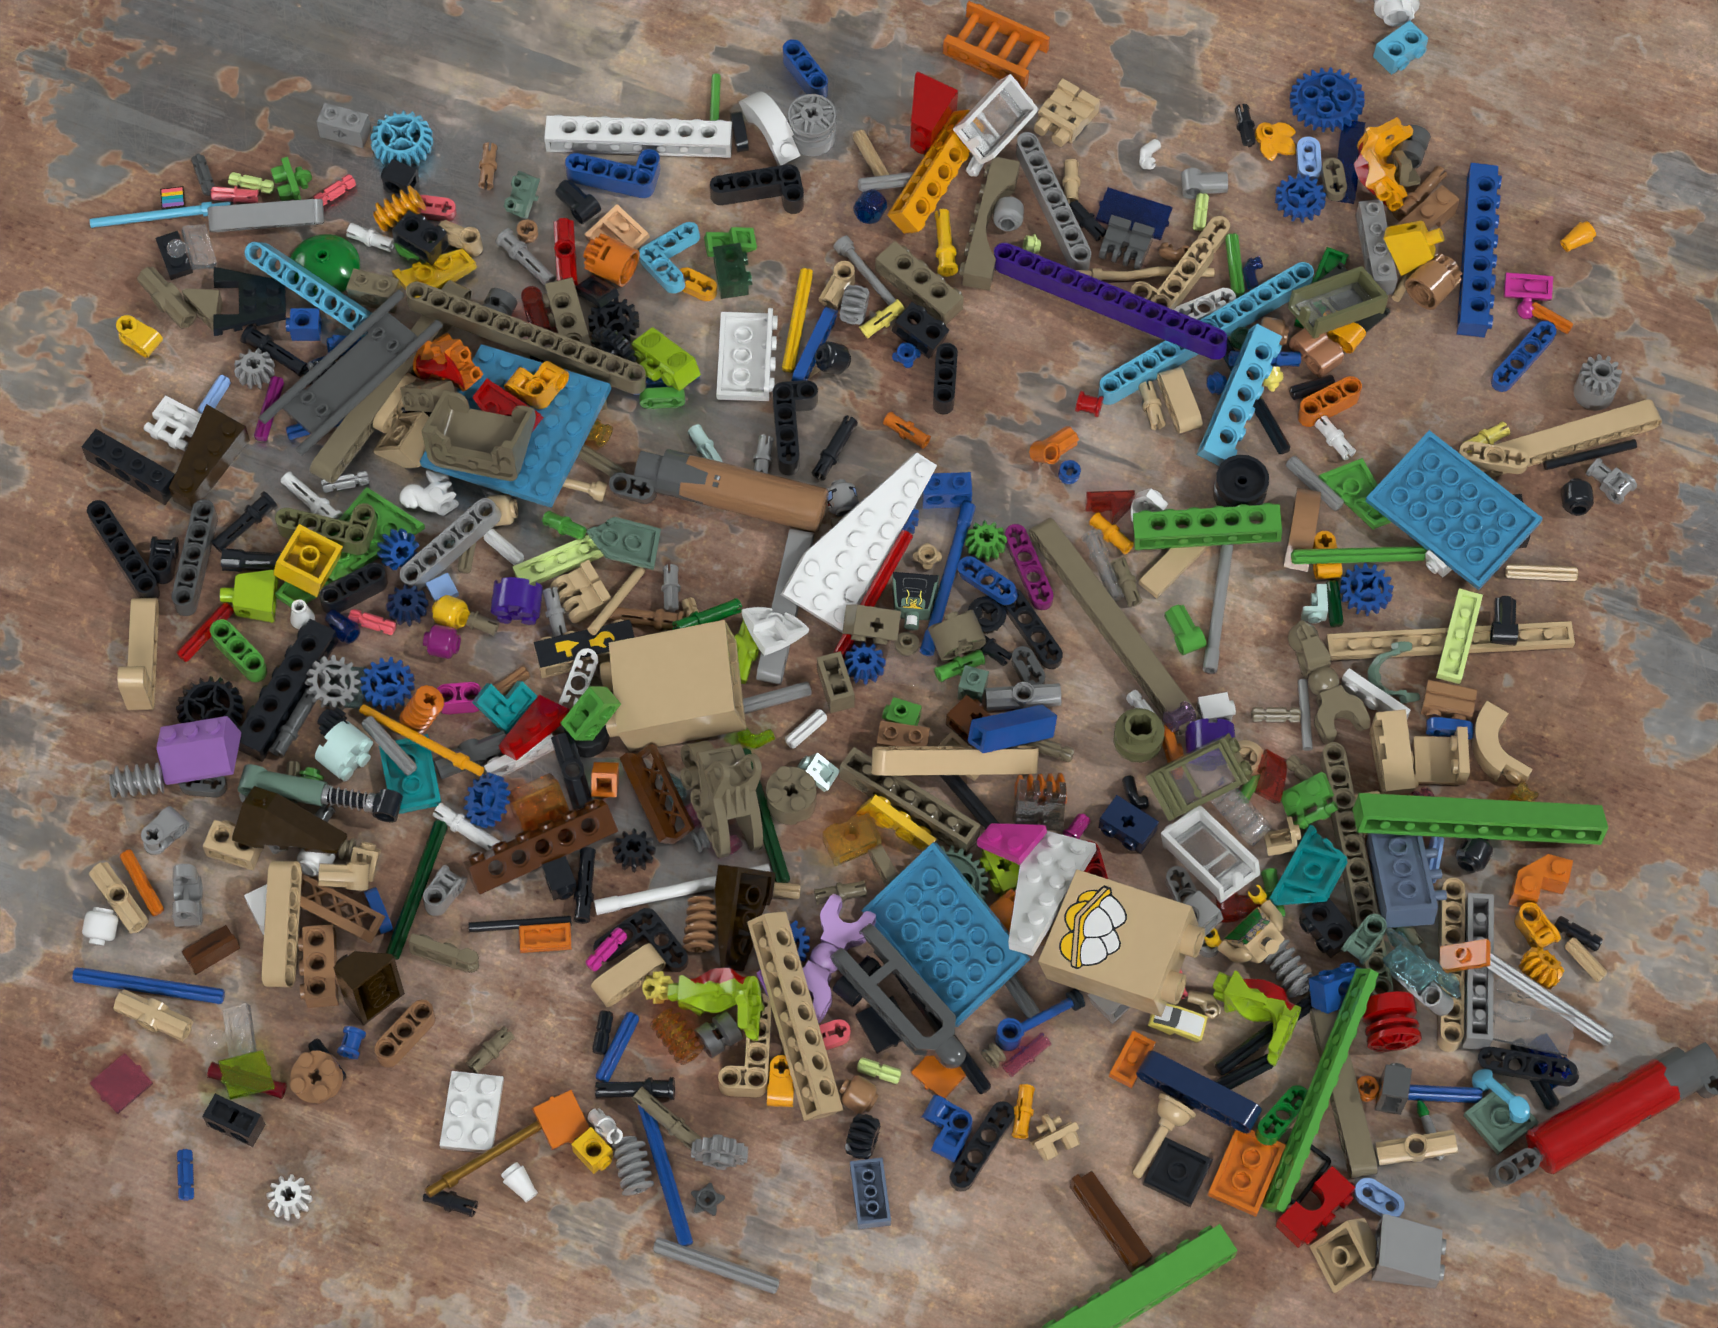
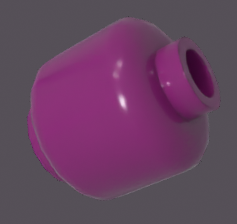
M434 625L429 632H425L423 646H427L429 655L450 659L459 652L461 635L457 634L455 628Z

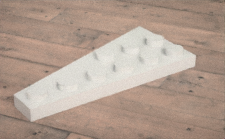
M1047 831V834L1021 863L1008 941L1010 950L1031 956L1034 955L1059 913L1076 869L1084 871L1095 854V843Z

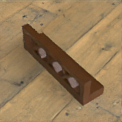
M649 744L637 754L626 752L620 757V761L659 843L674 845L695 829L656 744ZM650 753L653 757L651 769L647 768L643 760ZM657 774H660L663 778L661 790L655 786ZM667 795L673 799L671 811L665 807ZM677 816L681 817L685 824V827L678 832L675 828Z
M1090 1171L1083 1177H1080L1079 1174L1071 1179L1070 1189L1128 1271L1131 1273L1150 1261L1153 1257L1093 1171Z

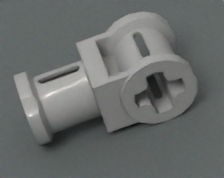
M1601 458L1596 459L1587 470L1586 475L1594 477L1601 483L1599 489L1606 494L1608 499L1615 504H1621L1624 501V497L1630 491H1634L1637 488L1636 481L1632 476L1622 472L1617 467L1612 471L1602 463L1603 460Z

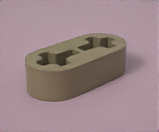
M1328 158L1323 162L1321 169L1324 191L1329 200L1340 201L1345 197L1347 191L1344 167L1339 159ZM1329 167H1333V170H1336L1335 175L1332 176ZM1336 183L1337 189L1340 190L1339 192H1335V189H1332L1333 184Z
M878 844L868 849V853L883 883L887 886L898 876V873L883 846Z

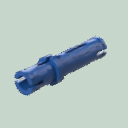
M1230 351L1228 357L1230 366H1234L1240 351ZM1255 351L1256 356L1259 359H1263L1262 353ZM1280 351L1276 358L1273 357L1270 365L1273 367H1299L1301 364V353L1299 351Z

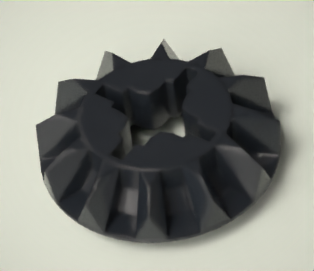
M989 596L975 599L968 607V610H974L982 631L987 634L991 631H998L1005 623V606ZM982 610L987 614L992 613L991 621L987 618H981Z

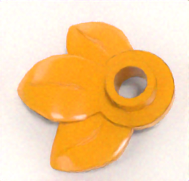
M1264 122L1257 126L1255 138L1260 143V151L1265 158L1273 161L1277 153L1284 155H1294L1296 153L1295 143L1291 138L1296 133L1293 127L1282 122L1274 125Z

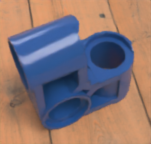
M933 1095L921 1117L941 1128L931 1151L955 1163L972 1131V1116L968 1111L952 1104L947 1099ZM962 1119L968 1125L963 1129H959L953 1123L956 1120Z

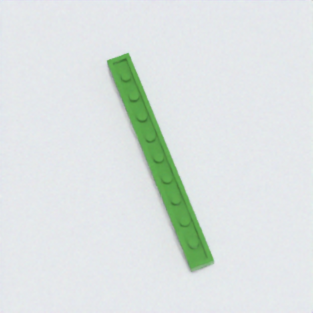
M1356 968L1262 1205L1263 1208L1269 1211L1285 1213L1286 1208L1290 1205L1291 1195L1301 1177L1300 1172L1310 1154V1147L1315 1135L1319 1131L1320 1121L1329 1106L1331 1093L1338 1083V1076L1343 1064L1347 1060L1352 1040L1357 1035V1027L1361 1017L1366 1012V1005L1370 994L1375 989L1379 973L1372 969Z

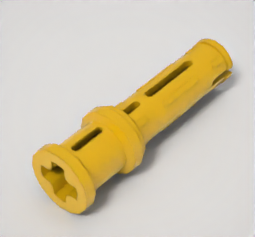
M939 209L934 214L938 239L936 257L939 259V266L937 267V273L943 277H950L958 272V265L955 263L957 252L952 245L949 210Z

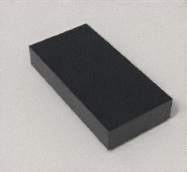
M591 275L575 287L578 295L600 308L619 296L617 288L595 275Z

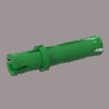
M734 598L702 612H692L690 616L674 621L672 625L676 627L672 628L675 630L720 621L741 613L742 604L738 598Z

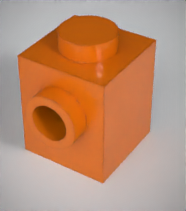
M594 762L591 773V797H617L619 763Z

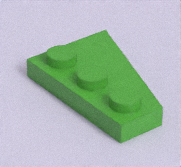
M1363 458L1319 475V478L1344 500V504L1371 529L1374 530L1391 523L1390 520L1366 502V497L1378 484Z

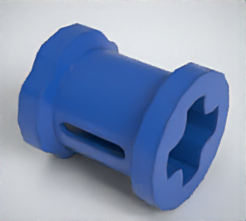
M345 1026L343 1028L344 1037L341 1047H338L337 1053L342 1057L358 1059L360 1054L358 1052L362 1039L366 1037V1032L356 1027Z

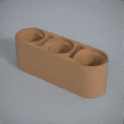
M423 999L415 1001L376 1042L374 1050L380 1065L387 1068L394 1067L434 1025L436 1017L433 1006L429 1001ZM421 1011L429 1012V1015L425 1018L416 1017ZM403 1030L412 1031L408 1037L399 1036ZM385 1049L394 1050L390 1056L381 1055Z

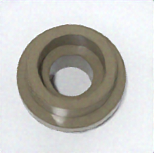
M911 632L900 633L894 644L895 649L903 656H911L919 648V639ZM903 641H910L911 644L905 645Z

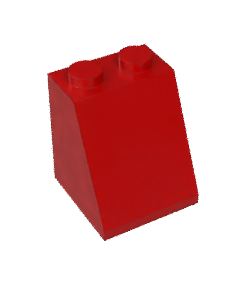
M918 71L915 74L910 147L917 153L926 155L953 111H957L958 90Z

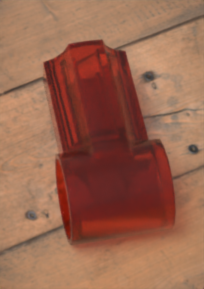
M535 286L526 287L522 290L521 301L527 322L551 331L541 290ZM530 299H536V300H537V301L534 302V303H529V302H527V301L530 300Z
M1237 892L1222 903L1216 897V906L1221 910L1223 916L1221 922L1223 923L1236 922L1240 918H1246L1257 907H1261V904H1255L1249 895H1239Z

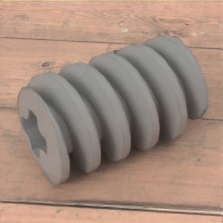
M158 762L155 763L154 770L150 769L148 763L145 764L144 771L140 770L138 764L135 765L133 772L130 771L128 765H125L123 773L120 772L118 766H115L113 774L109 775L112 798L117 797L118 791L121 797H126L128 790L132 796H137L138 790L142 795H147L148 789L154 795L157 794L159 788L164 794V779Z
M1287 939L1279 945L1278 951L1275 954H1269L1264 959V962L1271 964V972L1277 973L1275 978L1278 981H1283L1281 983L1282 988L1289 989L1287 991L1288 997L1294 998L1310 991L1308 980L1313 974L1311 972L1303 974L1307 965H1297L1301 957L1296 956L1292 958L1291 955L1296 949L1294 947L1285 948L1290 942Z
M635 1136L622 1137L619 1143H612V1148L615 1149L614 1157L617 1159L616 1167L619 1169L618 1177L621 1179L620 1186L624 1189L622 1195L625 1196L642 1193L654 1185L653 1181L645 1180L652 1175L651 1171H643L644 1168L650 1165L649 1161H641L642 1158L648 1155L647 1151H639L640 1148L646 1146L645 1141H637Z

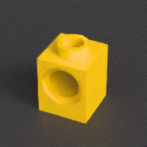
M592 1127L571 1144L573 1153L593 1174L598 1170L603 1171L612 1162V1148ZM592 1148L601 1150V1153L595 1157L587 1154Z

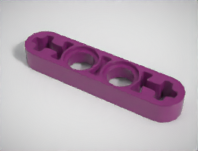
M1012 524L1005 531V536L1007 537L1006 546L1032 605L1037 610H1047L1053 603L1054 594L1026 529L1019 524ZM1012 533H1015L1017 536L1020 535V546L1017 547L1015 537H1011ZM1021 552H1027L1031 555V559L1024 562L1019 560L1018 555ZM1034 572L1040 576V579L1037 582H1030L1026 576ZM1040 587L1042 596L1047 597L1045 602L1042 599H1038V588Z

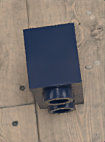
M1116 795L1100 817L1098 828L1107 837H1114L1122 842V845L1129 851H1136L1141 854L1157 832L1159 821Z

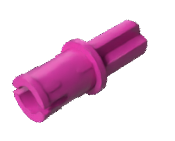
M1079 813L1069 828L1063 830V835L1080 839L1090 824V818L1083 813Z

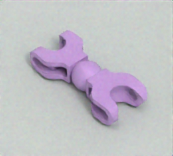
M832 894L821 910L820 919L823 930L820 938L821 943L811 951L810 961L808 960L803 967L809 993L814 1000L813 1007L818 1023L822 1022L832 1005L829 983L832 979L831 973L837 971V968L831 961L830 956L840 947L848 951L852 947H858L866 943L864 936L860 935L859 931L869 923L872 925L876 923V914L870 911L864 912L857 922H843L839 918L842 898L836 894Z

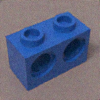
M971 472L933 473L922 492L923 509L961 508L963 502L972 503Z

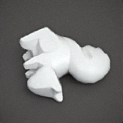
M426 471L428 481L430 482V485L426 488H422L418 484H409L400 492L399 500L406 508L414 509L419 506L425 511L436 512L442 516L459 505L457 500H453L456 493L452 492L454 489L450 487L452 483L449 481V476L440 472Z

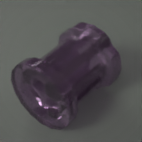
M1183 701L1180 703V707L1173 711L1164 712L1163 720L1170 731L1176 732L1183 724L1195 721L1196 713L1190 703Z

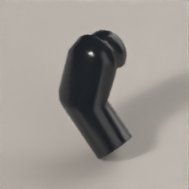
M1131 775L1125 776L1122 782L1128 800L1140 810L1147 809L1149 807L1148 797L1145 795L1139 797L1134 777Z

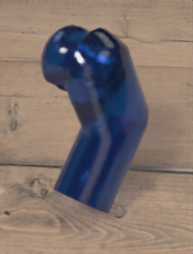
M1261 257L1249 258L1243 268L1248 290L1259 286L1256 270L1263 268Z

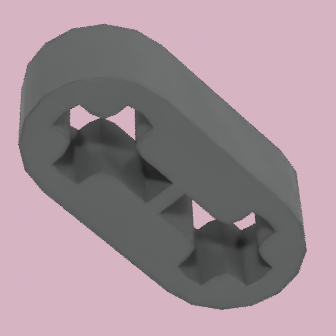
M1026 646L1014 649L1011 663L1021 682H1028L1031 685L1045 684V672L1033 651ZM1019 655L1027 657V666L1022 660L1018 661ZM1030 672L1033 674L1035 678L1039 677L1037 683H1035L1034 680L1029 681Z
M224 776L195 780L191 787H187L185 782L178 783L181 791L189 796L215 798L222 796L227 790ZM218 780L220 785H217L216 789H212L210 784H214V781Z

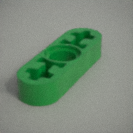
M1300 1085L1290 1087L1263 1117L1255 1132V1136L1260 1143L1264 1145L1275 1144L1296 1121L1308 1092L1305 1087ZM1301 1097L1302 1100L1299 1099L1293 1107L1291 1105L1293 1098ZM1285 1111L1289 1114L1290 1118L1282 1120L1276 1115V1112ZM1272 1124L1275 1126L1272 1133H1264Z

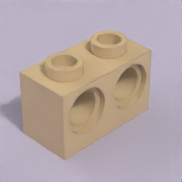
M214 820L203 844L206 856L254 871L263 849L251 847L247 850H242L241 847L245 844L232 841L236 824L228 820H223L222 822ZM220 837H229L225 842H217Z

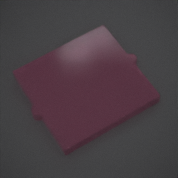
M125 1053L90 1082V1085L101 1096L102 1102L106 1101L117 1114L153 1084L142 1072L141 1066L136 1065Z

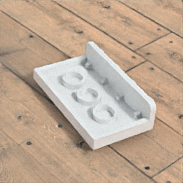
M768 308V313L721 312L717 399L769 401L770 392H773L775 386V378H770L771 371H775L776 357H771L772 350L776 351L777 336H772L773 330H777L778 316L773 315V308Z

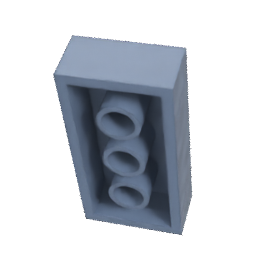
M883 1157L850 1161L858 1229L891 1226Z

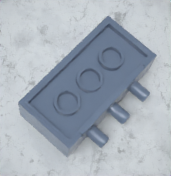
M1368 833L1366 847L1380 913L1387 923V928L1433 925L1438 910L1437 901L1447 900L1446 890L1434 891L1432 882L1433 879H1442V870H1430L1427 860L1438 857L1437 849H1425L1422 836Z

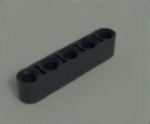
M102 500L92 501L87 507V514L92 527L137 597L158 599L160 590L155 577L109 506ZM104 513L103 516L96 517L98 514ZM110 532H116L113 535H107ZM122 550H128L126 553L119 554ZM135 568H140L136 572H131V570ZM147 586L152 587L147 591H143V589Z

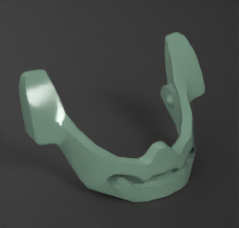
M1410 642L1392 643V649L1389 652L1378 655L1369 666V682L1388 695L1398 696L1402 704L1419 701V693H1408L1407 690L1393 691L1384 687L1381 683V674L1379 673L1381 664L1392 656L1412 650V643Z

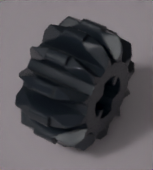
M635 828L630 835L623 831V838L616 837L615 844L617 846L612 848L613 854L616 855L615 862L617 864L622 863L624 871L629 866H631L634 873L638 866L645 871L646 863L652 864L654 861L652 855L656 853V848L652 846L654 844L653 838H646L647 834L645 831L638 835Z
M859 1113L853 1118L846 1139L845 1149L847 1154L858 1159H869L873 1155L880 1133L879 1119L873 1118V1116L868 1114L863 1115Z

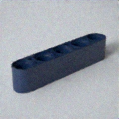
M1148 1051L1136 1072L1137 1077L1143 1082L1242 1133H1250L1262 1112V1108L1252 1100L1155 1051Z

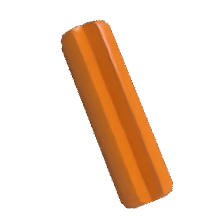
M1537 302L1532 304L1534 310H1532L1533 316L1542 321L1553 323L1556 329L1565 334L1571 331L1573 327L1571 321Z

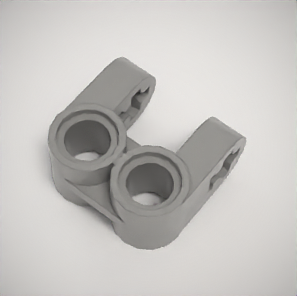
M175 865L173 867L175 901L172 904V917L175 927L202 925L203 912L201 902L203 887L201 876H199L196 867L193 865Z

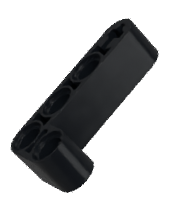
M791 164L718 175L710 181V199L716 205H729L781 196L784 210L787 213L797 214L804 208V190L800 172L796 166Z
M809 380L780 382L773 388L778 468L784 475H794L798 472L800 466L796 412L813 410L818 404V387ZM804 394H810V395H812V396H810V397H804L803 395H804ZM780 396H787V398H785V399H782V398H779V397H780ZM786 416L789 417V419L783 420L781 419V417ZM786 437L791 438V440L784 441L782 439ZM786 454H790L791 461H787Z

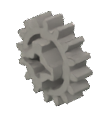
M332 655L328 661L323 656L320 659V663L315 661L311 665L313 669H309L306 673L311 677L305 681L306 685H311L307 694L313 693L315 697L312 701L320 700L321 708L329 704L330 709L334 710L336 704H338L342 709L346 705L345 701L350 704L354 700L352 695L356 696L359 692L355 687L361 681L354 678L359 672L351 671L352 662L347 665L344 664L345 657L336 661L335 655ZM329 667L337 668L339 670H332ZM345 676L348 680V686L345 684ZM317 679L320 681V689L317 684ZM333 679L337 682L333 685H330L329 681Z
M717 1134L711 1138L703 1137V1140L696 1139L695 1142H692L691 1158H695V1161H703L704 1166L726 1170L727 1167H736V1165L747 1163L748 1147L744 1146V1143H737L736 1139Z

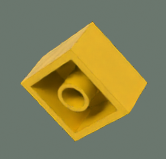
M299 524L276 561L273 575L318 597L340 559L343 546Z

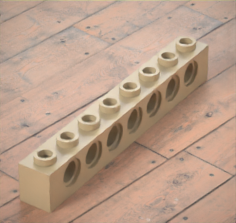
M785 911L760 915L747 923L803 1119L808 1121L826 1118L843 1111V1107L787 913Z

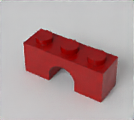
M1332 1166L1314 1183L1311 1190L1319 1198L1321 1207L1317 1210H1307L1296 1201L1278 1218L1275 1227L1297 1248L1304 1243L1309 1245L1318 1236L1316 1231L1322 1225L1326 1228L1336 1218L1334 1213L1340 1207L1344 1210L1354 1200L1352 1195L1356 1187Z

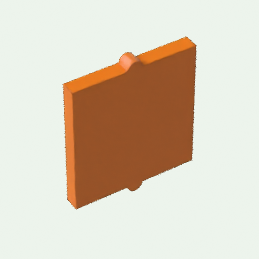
M934 1055L926 1056L911 1072L913 1076L925 1085L926 1090L930 1089L933 1093L943 1098H946L966 1077L960 1066L952 1069L946 1068Z
M572 1090L555 1098L551 1096L548 1101L532 1108L552 1150L568 1142L573 1143L576 1138L580 1137L590 1128Z

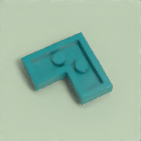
M517 681L505 697L491 683H486L472 703L497 728L507 735L538 696L523 681Z

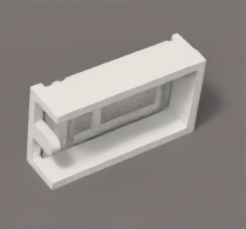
M1010 74L997 81L993 88L953 130L982 165L995 158L1039 109Z
M1201 805L1186 812L1182 818L1173 824H1169L1161 832L1163 848L1173 854L1217 897L1220 903L1260 875L1259 860Z

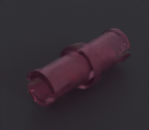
M1040 1032L1026 1046H1020L1018 1052L1002 1064L1003 1069L1013 1078L1028 1063L1033 1064L1035 1058L1052 1045L1050 1040L1044 1033Z

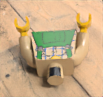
M1256 885L1260 890L1257 896H1252L1249 891L1248 895L1255 904H1261V907H1257L1223 939L1224 941L1220 940L1218 931L1215 928L1210 931L1213 935L1212 938L1204 937L1208 947L1217 946V950L1234 963L1248 961L1260 963L1269 954H1275L1279 949V945L1285 939L1280 933L1283 930V916L1270 900H1266L1267 894L1260 885Z

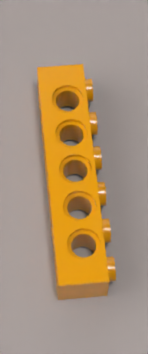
M969 109L953 111L888 212L887 216L904 234L919 232L924 228L925 221L936 209V204L940 198L947 192L948 185L957 176L962 163L968 159L970 150L954 132L953 128L970 112ZM975 118L972 122L982 133L985 128Z

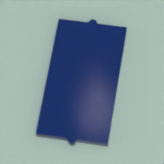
M1107 187L1103 200L1099 202L1100 208L1096 220L1109 224L1111 215L1131 221L1130 231H1132L1134 223L1137 222L1155 228L1154 239L1161 240L1165 228L1169 226L1168 220L1173 207Z

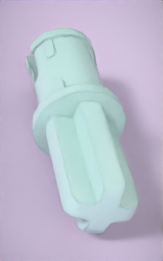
M701 425L692 426L687 434L695 443L697 453L702 454L704 458L722 462L721 457L713 447L714 442L709 440Z

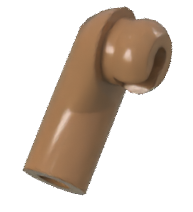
M1164 242L1160 245L1159 254L1163 259L1178 263L1188 251L1189 246L1184 245L1177 250H1173L1172 244L1168 245V242Z

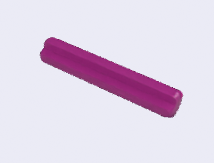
M277 376L271 378L260 415L280 398L284 386L283 378ZM274 417L266 424H263L258 419L254 432L255 440L267 441Z

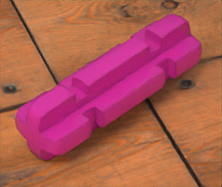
M615 928L611 933V937H607L594 951L595 954H591L586 960L587 967L594 972L602 966V961L605 962L617 950L618 944L621 945L627 939V934L621 928Z

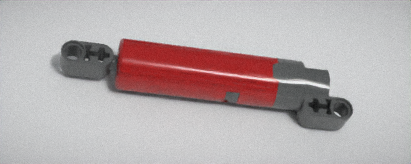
M1706 1042L1687 1052H1684L1679 1047H1672L1625 1074L1617 1082L1606 1085L1528 1130L1526 1133L1528 1148L1509 1156L1491 1167L1488 1172L1489 1181L1493 1186L1503 1188L1535 1171L1539 1166L1545 1172L1554 1175L1637 1127L1641 1122L1651 1119L1695 1092L1703 1098L1717 1096L1718 1084L1714 1085L1711 1089L1708 1086L1711 1081L1718 1078V1059ZM1527 1158L1529 1162L1517 1169L1515 1164ZM1500 1168H1503L1507 1171V1181H1504L1500 1178Z

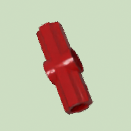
M559 218L553 222L557 281L573 278L574 285L576 286L578 281L574 221L568 218Z

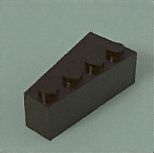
M206 404L169 487L174 502L192 512L194 504L208 495L250 441L245 425Z

